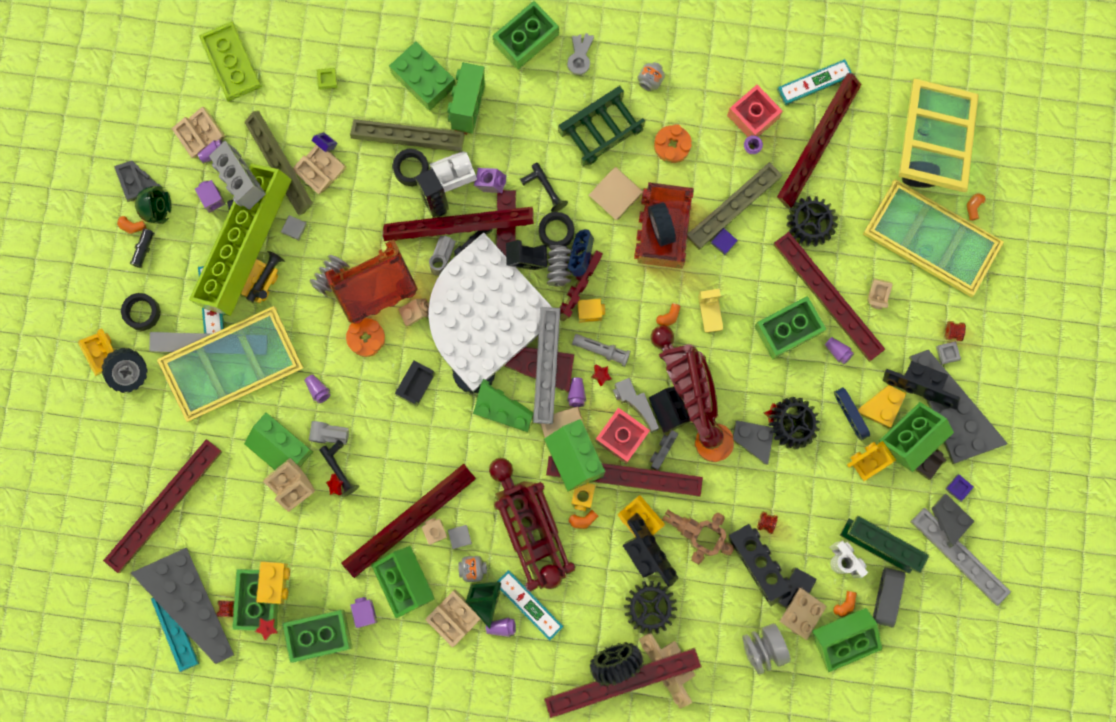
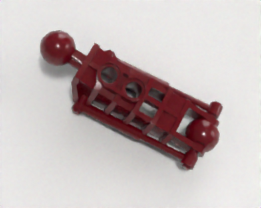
M664 325L655 327L650 335L651 342L654 347L663 350L659 357L667 365V373L677 393L685 403L684 406L688 410L691 422L695 424L699 433L700 443L707 449L718 448L722 444L724 436L722 430L716 426L715 419L718 417L717 395L706 356L691 344L674 348L672 344L675 338L672 329Z
M496 458L489 466V473L495 481L501 482L504 490L495 494L498 501L494 502V507L500 512L514 551L517 552L528 580L525 583V588L529 592L538 587L540 589H555L561 584L562 579L566 578V574L575 571V565L572 562H568L558 536L559 531L543 492L545 486L541 482L525 481L514 485L511 479L513 475L511 462L505 458ZM514 501L521 503L522 507L520 510L515 508ZM523 518L529 521L530 526L528 528L522 525L521 521ZM538 529L542 539L535 542L532 531ZM553 537H554V539H555V541H556L557 548L555 547V544H554V541H553ZM558 551L560 552L561 557H562V560H563V562H564L563 567H562V565H561V563H560V560H559V558H558V556H557V554H556V552H558ZM549 556L553 565H545L539 571L535 562ZM527 566H529V568H530V570H531V572H532V574H533V577H534L533 580H532V577H531V575H530V572H529V569H528Z

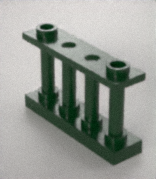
M620 85L558 125L559 134L562 137L570 135L583 153L584 157L581 158V165L583 167L587 164L592 165L598 160L597 157L629 136L639 134L644 129L645 119L642 118L636 121L622 102L624 90ZM611 105L617 106L630 127L622 132L607 112V108ZM597 114L598 116L601 115L615 135V137L607 142L591 121ZM580 125L586 126L599 144V147L590 152L576 132V128Z
M856 516L855 520L848 518L840 534L843 538L908 574L912 570L921 573L930 556L860 516Z

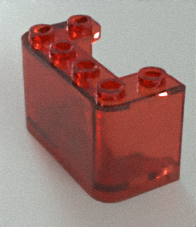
M648 182L647 188H643L641 205H644V212L640 211L639 223H642V228L637 231L636 241H640V243H636L634 259H637V263L678 269L683 268L686 257L685 251L691 198H693L694 188ZM664 202L668 208L676 234V242L665 246H660L657 242L648 213L649 206Z
M394 239L385 243L387 246L384 252L382 249L379 250L380 255L347 271H344L342 268L340 269L341 273H336L333 269L324 273L349 323H360L364 318L376 315L382 309L388 306H395L399 301L411 298L416 294L418 287Z

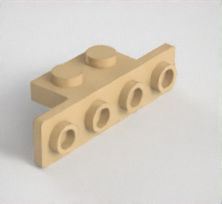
M647 634L639 639L643 650L652 662L681 652L675 641L660 649L652 634ZM693 671L662 681L679 708L692 703L682 685L696 676Z

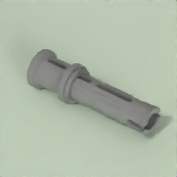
M577 333L572 345L600 354L606 357L605 359L608 361L619 362L624 367L631 353L630 350H621L616 348V345L608 346Z

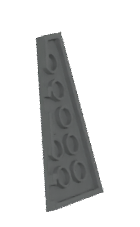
M929 349L909 357L910 361L948 374L943 391L960 397L956 410L927 400L929 408L947 418L954 432L944 442L952 464L1008 444Z
M187 548L131 572L133 577L215 664L234 656Z

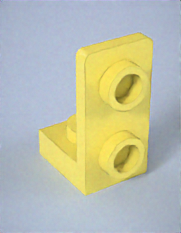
M720 289L700 291L698 298L705 333L723 330L719 306Z

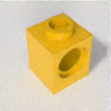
M601 298L579 300L577 303L579 323L602 321V315H605V304H601Z
M588 483L574 489L571 505L575 506L574 509L586 511V508H591L595 484ZM579 492H586L589 497L588 500L585 502L579 501L577 498Z

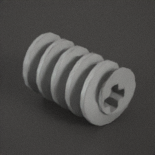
M550 245L549 249L552 251L549 252L551 258L548 260L550 264L548 271L551 273L547 274L549 279L547 285L561 287L571 282L570 279L566 278V276L571 275V272L566 271V269H568L567 261L570 260L567 254H570L572 250L561 245Z
M333 255L328 256L331 262H323L326 268L319 267L321 274H314L317 280L310 279L312 287L325 297H328L325 291L332 292L330 284L337 285L334 279H342L339 272L346 273L343 267L350 268L346 262Z

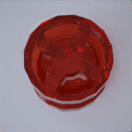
M948 321L945 329V339L951 340L953 338L962 342L966 330L965 323L960 322L956 324L953 321Z
M762 511L757 524V530H766L769 534H773L778 516H771L767 512Z
M218 600L219 611L216 616L233 617L234 601Z

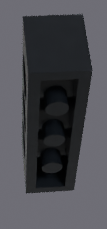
M433 168L416 176L415 179L422 200L432 218L445 215L447 210H449L444 188Z
M747 524L731 533L729 541L771 607L791 595L790 588H792V585L787 577H782L780 573L782 570L776 560L772 561L769 556L771 552L766 544L762 545L760 542L761 536L757 529H752L750 524ZM753 544L756 546V549L749 551L746 549V546ZM762 560L765 561L767 565L763 568H760L756 565V563ZM769 577H774L777 579V582L769 584L766 580Z

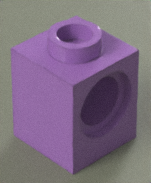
M478 168L477 180H475L474 186L483 192L502 193L506 184V175L498 169Z
M212 180L204 181L198 185L199 187L195 188L204 208L209 213L226 205Z
M366 597L355 599V604H351V610L356 628L378 623L373 601L367 600Z

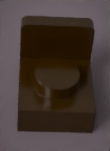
M936 449L915 470L928 480H931L939 467L947 459L943 457L944 454Z

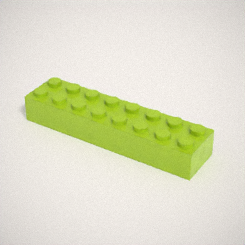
M250 164L249 169L266 195L250 210L243 205L240 207L235 201L233 202L189 298L190 301L203 309L231 316L292 181L291 178L279 169Z

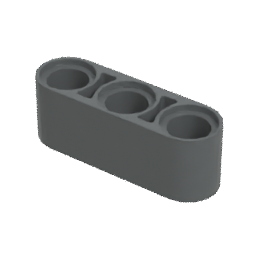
M888 567L884 568L873 613V618L877 624L891 628L895 626L905 582V572Z

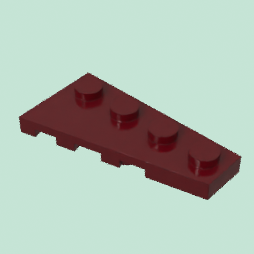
M596 250L591 254L587 271L582 276L575 278L578 280L575 287L571 286L566 294L569 298L566 303L562 302L559 307L560 320L565 321L572 315L573 311L571 309L577 305L580 299L579 294L586 288L589 282L588 278L592 276L603 253Z
M525 347L507 362L504 367L536 379L538 349ZM557 352L555 387L569 393L574 354Z

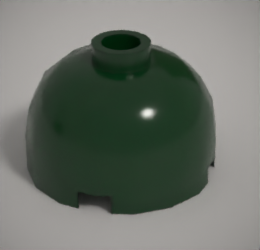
M162 186L146 187L136 197V212L147 223L163 224L169 219L166 217L167 211L171 213V199L169 193L163 191L164 187Z

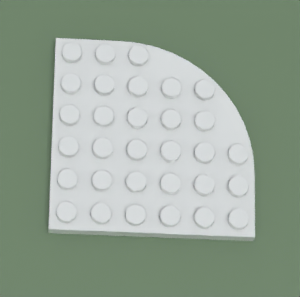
M483 233L455 256L436 280L429 303V325L433 340L441 356L474 392L481 386L483 379L488 380L539 335L540 307L552 308V306L516 267L506 266V256Z

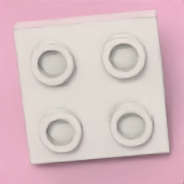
M465 151L430 164L445 192L477 180L470 159Z
M835 542L829 547L835 554L830 561L831 569L835 573H850L853 578H862L868 573L865 569L867 568L866 564L862 559L855 557L853 554L854 549L848 542ZM842 559L846 561L845 568L841 564Z

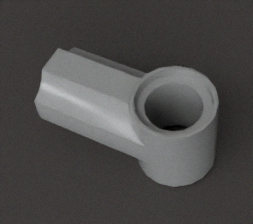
M440 236L433 256L429 259L430 269L434 275L439 276L449 262L456 243L450 237ZM436 262L443 263V265L440 268H435L433 266Z
M312 421L308 441L336 443L337 440H340L344 445H347L349 428Z

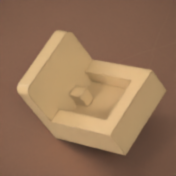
M873 278L867 298L871 307L876 309L888 308L892 282Z
M425 298L414 299L398 309L405 326H411L422 318L429 317V303Z
M432 518L425 522L426 525L422 526L424 535L430 545L447 537L444 525L440 519Z

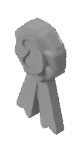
M586 33L583 43H581V34L572 36L575 53L568 58L567 65L574 75H583L589 70L590 59L586 54L594 39V35L589 36Z

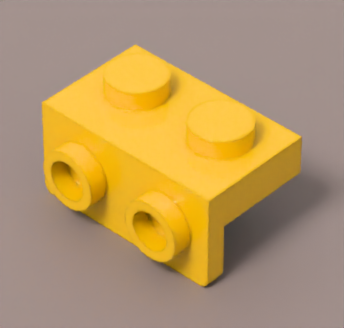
M256 259L241 295L247 297L267 264ZM273 268L261 289L267 292V297L269 295L267 290L270 284L273 285L278 278L276 274L278 269ZM256 297L254 302L261 303V301H265L266 298L261 299L259 297Z
M101 328L97 334L81 339L78 342L95 376L102 374L103 360L109 353L116 350L111 346V339L108 333H104Z
M883 441L878 444L873 442L865 447V453L861 454L859 451L850 457L852 461L847 466L849 468L854 466L863 481H866L895 462L896 459Z
M641 495L636 497L617 514L622 523L632 533L633 531L628 525L627 520L635 513H638L645 521V525L652 535L665 526V523Z
M260 562L256 602L284 604V600L288 598V588H286V580L290 578L288 564Z

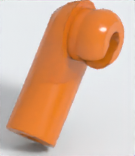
M980 193L974 194L967 203L970 221L979 219L977 208L986 200L985 196Z
M121 216L117 222L118 227L129 234L146 229V224L143 220L132 223L126 216Z
M672 303L669 313L657 317V324L664 326L674 324L681 306Z
M593 510L585 517L571 515L569 523L574 528L586 529L597 519L598 515Z
M847 591L846 601L841 605H835L834 613L840 617L851 613L855 608L857 593Z

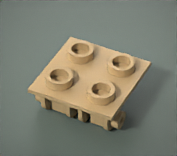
M799 588L780 622L791 629L793 633L807 640L827 606L802 588Z

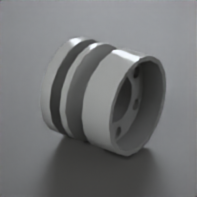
M775 623L761 628L762 638L755 631L751 632L753 641L748 634L742 636L746 656L758 675L764 673L762 664H764L767 671L771 670L770 660H773L777 667L791 662L785 641Z

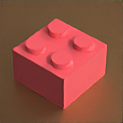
M757 84L730 107L727 116L747 137L753 135L759 137L780 118L783 111Z
M618 408L597 436L595 442L627 464L650 430Z

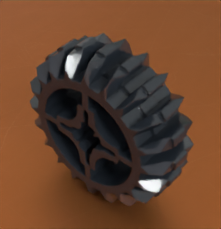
M808 196L806 201L801 198L799 203L795 202L793 204L794 208L789 210L790 214L787 215L789 222L786 225L787 227H792L789 232L790 234L795 233V239L800 238L799 244L806 241V246L809 247L812 242L813 246L816 247L818 242L823 245L825 240L829 241L831 235L835 234L834 228L838 226L835 221H837L838 216H833L836 212L835 209H829L831 203L825 205V199L819 202L818 196H815L812 201L811 197ZM812 209H816L821 213H815ZM803 210L805 220L799 224L798 214ZM826 219V229L824 232H821L820 222ZM803 230H810L812 234H808Z
M796 397L785 398L782 402H778L776 404L777 407L772 408L774 414L769 416L773 422L768 424L773 426V430L770 433L776 434L774 440L780 439L779 445H786L788 449L792 447L793 449L804 448L807 444H811L813 442L812 439L817 437L815 432L820 430L816 424L821 422L815 418L819 414L813 413L815 407H809V401L803 402V398L796 399ZM789 408L797 410L793 415L786 413ZM793 433H802L799 438L792 437Z
M650 581L649 587H647L646 582H642V589H640L639 585H635L637 592L629 591L633 598H625V600L631 602L630 605H624V608H630V612H626L625 616H632L628 623L630 624L635 621L636 624L633 626L635 630L639 625L642 626L640 633H644L645 628H648V634H652V629H655V633L659 634L658 627L660 626L663 631H666L667 628L664 624L672 625V622L668 620L669 617L676 618V615L671 614V610H678L677 607H671V604L677 602L676 599H669V597L673 596V592L666 594L665 592L668 590V587L665 586L661 590L660 582L657 583L656 587H654L653 581ZM646 591L658 593L650 601L640 596ZM662 598H664L667 606L665 615L658 608ZM636 600L643 606V612L639 618L635 614ZM643 601L645 603L649 602V604L655 602L654 609L656 612L652 613L650 611V613L646 614L648 608ZM650 615H655L661 620L652 625L643 623Z
M624 642L623 644L611 645L608 648L605 647L603 651H599V654L595 655L594 659L590 661L591 664L589 666L596 683L609 686L610 684L616 685V683L622 684L623 681H628L629 678L635 677V673H639L643 667L644 661L637 645Z

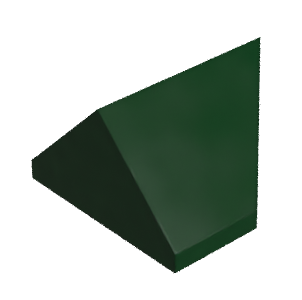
M499 581L471 584L466 603L489 629L500 595L502 583Z

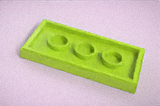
M233 21L199 35L228 102L262 87Z

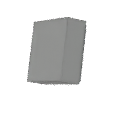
M289 215L281 233L299 241L307 223Z
M956 341L936 346L941 365L961 360Z
M467 525L448 530L452 549L472 544Z

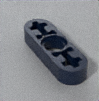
M588 229L579 231L574 239L568 269L575 277L582 276L588 269L594 243V237Z
M842 387L834 391V396L858 439L862 441L869 437V429L846 389Z

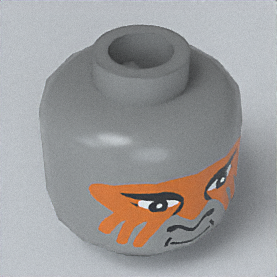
M656 62L652 64L646 63L638 75L639 85L647 91L658 89L665 78V73L662 70L663 67Z
M465 556L462 558V562H459V577L463 578L465 582L481 581L483 574H487V563L482 562L480 556Z

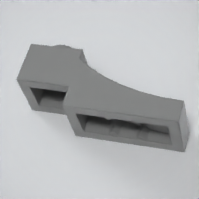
M630 378L615 383L613 393L616 400L620 399L621 404L627 403L641 416L650 433L658 431L659 427L645 394L636 395Z

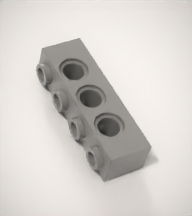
M224 141L209 155L213 162V168L220 173V179L227 184L226 189L234 195L233 200L240 207L243 205L250 210L266 195L238 150L228 142Z

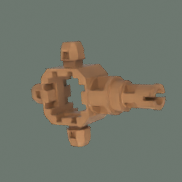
M669 509L666 511L662 521L676 527L682 536L690 539L691 547L697 550L696 552L694 551L691 557L692 562L699 565L705 558L704 554L712 556L718 554L719 550H721V553L731 555L734 550L731 544L728 542L724 543L727 536L725 530L719 527L724 522V515L717 512L711 519L712 523L708 520L699 523L690 517L689 519L686 517L682 518L669 511ZM704 526L720 535L712 551L696 542Z

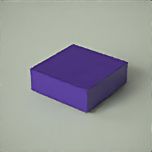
M325 132L314 135L311 140L325 152L335 149L338 144Z
M723 228L711 241V244L726 255L738 240Z
M958 474L945 490L959 502H962L974 486Z

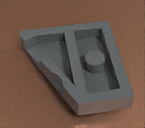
M133 161L114 166L127 202L136 200L138 193L146 187L161 186L152 180Z
M736 420L733 433L734 442L761 460L763 464L768 465L773 433H770V431L773 430V427Z
M671 430L668 436H663L659 443L662 448L659 453L654 452L650 459V462L653 463L650 468L658 471L678 436L677 432Z
M947 494L942 495L931 508L938 519L941 531L944 530L948 542L946 543L949 548L956 544L974 522Z

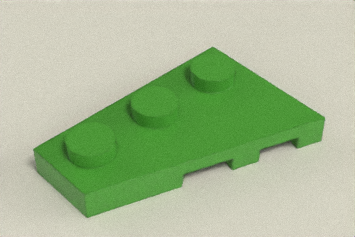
M483 379L473 414L528 432L533 412L516 400L509 399L504 395L503 391L500 389L496 390L489 385L487 380Z

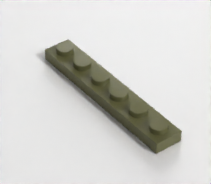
M253 111L244 123L269 166L281 170L292 179L286 195L297 214L302 215L313 203L261 113Z
M353 119L350 133L351 139L462 152L465 137L464 132L358 119Z
M769 162L690 231L686 237L700 250L782 177V174Z

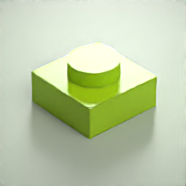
M335 68L316 69L319 90L338 88Z

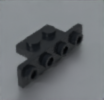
M911 361L905 375L886 369L883 381L890 386H896L908 393L922 396L924 399L942 404L946 408L956 410L959 404V396L943 391L948 374Z
M638 513L633 514L627 520V523L636 537L626 541L622 546L643 578L659 572L667 587H671L678 579L675 569L670 565L665 553L657 544L655 537L648 530L645 521Z

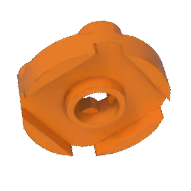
M678 124L666 126L657 133L654 150L663 161L666 160L671 163L681 162L689 154L692 146L691 137ZM670 140L677 142L676 148L668 146Z
M363 318L350 324L346 334V341L354 353L361 357H370L377 354L381 347H383L385 333L377 321ZM364 333L371 335V338L366 343L361 339Z
M718 423L716 426L720 427L724 436L723 442L718 448L707 449L703 447L699 440V433H697L695 439V447L698 454L703 459L715 463L726 459L734 448L731 431L726 426Z

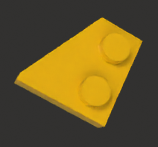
M888 385L857 410L860 415L887 428H891L906 393Z

